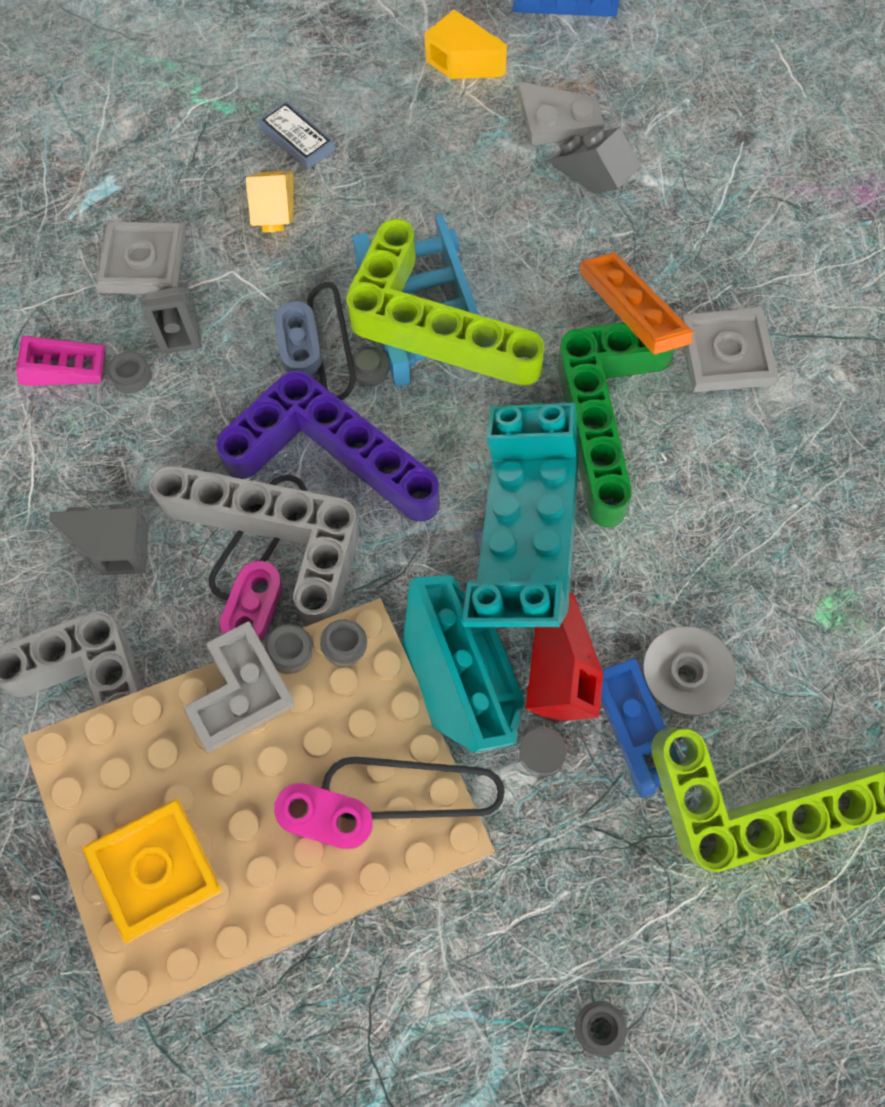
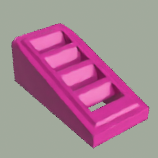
M22 336L16 366L18 384L41 386L101 383L105 345ZM84 358H92L91 369H83ZM51 359H59L58 366L51 365ZM68 359H75L74 367H67ZM35 360H42V364L35 363Z

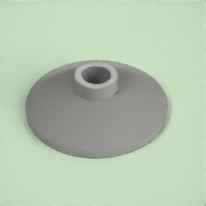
M682 626L669 629L652 641L644 656L643 677L651 695L660 705L676 714L701 716L717 710L730 697L736 682V667L729 649L718 637L700 628ZM688 670L693 675V681L684 682L680 679L678 671Z

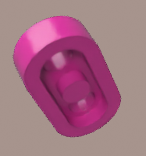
M255 561L247 564L240 570L220 618V628L223 634L249 621L253 624L252 627L259 640L262 641L264 639L283 590V583L279 572L272 564L264 561ZM258 584H268V588L264 592H254Z
M304 783L289 785L280 792L275 801V818L285 831L342 849L357 848L368 840L373 830L371 811L363 802ZM297 799H304L308 804V812L304 817L297 819L291 814V805ZM345 813L353 814L357 821L355 829L350 833H343L338 827V820Z

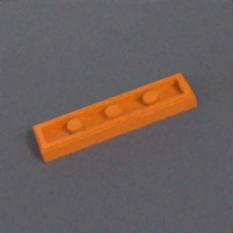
M616 252L580 262L581 276L654 355L692 344L693 331Z

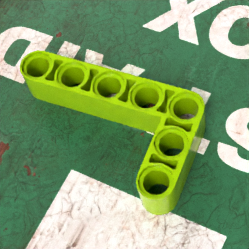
M395 218L382 223L347 292L346 302L349 320L354 333L363 338L516 385L526 386L538 381L542 374L545 348L544 341L539 334L528 329L402 292L416 261L414 230L411 224L403 219ZM479 345H489V346H488V347H480ZM519 357H528L530 359H520Z
M670 727L659 731L653 738L651 745L652 757L680 849L688 860L705 870L712 872L728 870L885 819V765L868 766L727 811L707 746L698 733L689 729ZM681 737L685 740L688 751L682 761L675 763L670 757L669 749L671 743L676 738ZM697 785L702 794L701 802L695 809L688 810L684 801L685 793L690 787ZM847 791L850 796V805L847 811L841 814L838 807L839 797L843 792ZM803 805L806 811L805 822L796 829L792 821L793 812L798 806ZM758 819L761 824L760 836L756 841L749 843L746 838L747 826L751 821ZM713 833L716 838V848L711 855L702 858L699 850L700 842L704 836Z

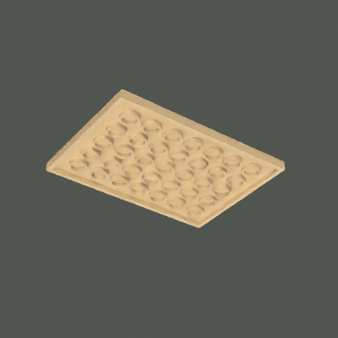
M381 598L303 627L310 635L313 644L311 661L300 672L294 674L278 672L294 700L295 707L207 754L183 707L227 685L215 662L21 736L116 1025L129 1021L438 880L495 852L479 816L373 819V830L370 837L364 844L353 849H342L289 833L278 824L275 818V801L284 788L296 783H304L322 788L327 771L334 763L343 758L357 756L456 765L442 733L432 726L417 677ZM347 619L354 621L366 633V652L353 665L338 666L332 664L324 657L321 651V634L330 623L336 620ZM349 764L335 772L329 786L332 792L360 800L371 812L476 809L460 773ZM178 798L223 892L125 944L81 847ZM297 799L292 803L290 811L293 817L299 819L307 814L308 804L304 799ZM340 817L338 820V827L343 833L352 832L357 824L356 820Z

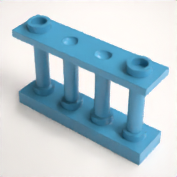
M443 214L435 216L436 237L415 242L416 258L440 252L445 268L409 276L402 292L408 294L451 283L457 299L442 302L441 304L479 315L457 252H459V242L454 228L448 229ZM367 233L352 236L358 270L371 245ZM381 343L389 359L390 372L395 387L410 384L409 367L415 366V361L427 359L428 357ZM479 345V346H480V347H488L489 345Z

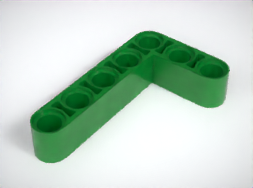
M624 322L568 331L561 339L558 358V373L565 403L575 402L578 467L588 513L591 520L602 527H614L624 520L632 496L631 484L606 379L665 370L670 366L675 349L654 355ZM612 349H618V350H621L622 352L614 351V350H612ZM579 389H588L591 392H582ZM595 424L598 425L600 428L592 429L587 427L586 425ZM603 460L607 462L609 465L599 466L596 465L593 461ZM611 497L619 504L608 505L601 498Z

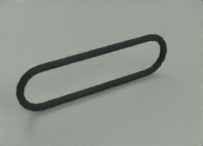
M323 282L313 288L309 294L307 305L313 310V300L316 294L323 288L332 289L350 375L348 387L343 393L336 396L340 400H344L354 389L356 374L339 290L332 282ZM322 359L321 366L318 369L321 385L328 390Z
M281 475L269 483L277 485L283 481H291L296 483L300 490L307 491L304 482L293 475ZM254 505L250 513L259 511L262 505ZM297 513L292 514L288 520L293 521ZM241 530L237 531L209 576V587L212 593L224 600H228L230 594L223 593L217 589L215 578L244 534ZM279 538L272 540L259 561L266 562L279 543Z

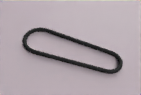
M357 756L343 758L334 763L325 774L322 789L330 791L331 778L338 769L349 764H365L488 776L497 786V798L487 808L371 812L373 819L490 815L499 809L505 794L503 782L496 773L489 769ZM345 813L341 816L342 818L356 820L355 816L351 813Z

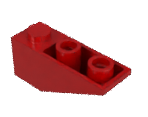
M569 592L568 613L560 627H535L532 645V659L525 709L553 722L599 718L603 671L576 598L571 592Z

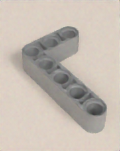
M165 466L153 473L149 481L150 491L161 511L170 518L233 531L241 530L248 534L279 538L280 540L307 545L293 592V601L301 622L305 626H309L339 613L360 532L355 509L349 501L339 497L178 466ZM180 489L177 494L167 496L170 491ZM222 497L217 503L207 504L211 498ZM254 505H264L263 508H261L257 512H247L248 509ZM294 513H305V516L300 520H288ZM338 520L348 522L346 526L340 529L329 528L333 522ZM325 559L337 560V563L329 569L318 568L319 563ZM315 598L326 600L325 605L320 609L309 610L305 608Z
M90 612L0 647V688L14 697L31 695L84 673L87 675L96 707L144 689L125 633L114 619L105 612ZM110 631L108 638L104 642L94 645L95 638L99 634ZM66 647L64 655L60 659L51 662L55 651ZM21 664L17 675L7 679L9 671L16 665ZM123 670L118 682L113 685H106L107 678L111 673Z

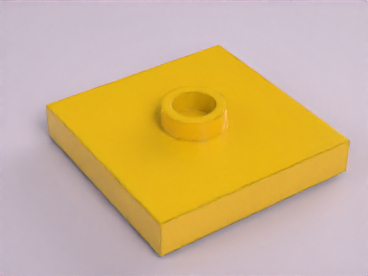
M178 798L81 847L125 944L223 892Z

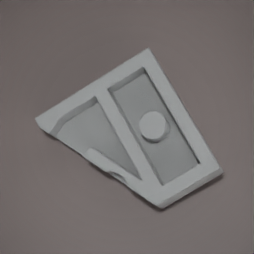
M518 82V97L531 146L562 142L576 133H579L580 137L585 136L599 127H602L604 130V122L596 97L527 82Z

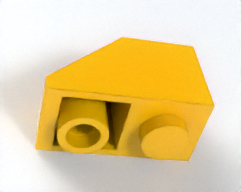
M452 10L424 33L426 62L450 79L502 77L506 74L507 44L456 10Z

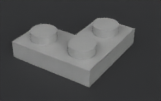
M249 621L206 643L207 649L227 685L183 707L207 754L295 707L293 698Z

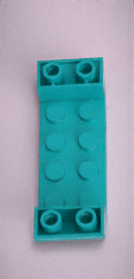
M572 402L491 406L486 439L492 458L478 576L477 582H467L462 624L463 627H560L568 613L578 483L576 404Z

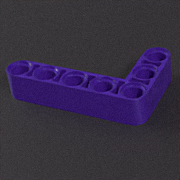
M292 371L281 376L217 437V451L225 470L232 477L240 479L250 478L302 431L407 517L414 521H426L433 518L439 511V482L435 474L315 379L302 371ZM296 396H304L301 399L293 400ZM326 419H334L333 422L328 424L321 423ZM267 423H275L271 427H262ZM359 442L366 444L361 448L350 447L354 443ZM246 450L241 455L232 456L236 451ZM385 467L397 468V470L392 473L381 472V470ZM419 491L430 494L422 499H416L411 496Z

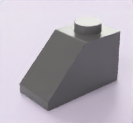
M188 285L167 287L163 290L147 292L141 300V309L161 354L201 348L197 310Z

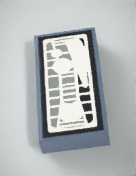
M287 101L259 120L260 129L307 170L335 151L334 141Z

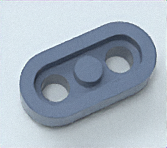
M291 301L285 303L278 308L274 316L282 365L287 373L302 371L310 376L319 369L322 363L321 348L313 310L304 302ZM295 325H302L300 328L292 329ZM300 358H308L304 361H297Z

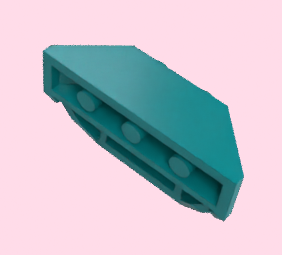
M451 575L414 577L409 583L403 647L417 677L433 728L473 753L512 746L517 742V729L521 721L524 698L496 628L463 627L462 618L466 593L458 588L459 583Z

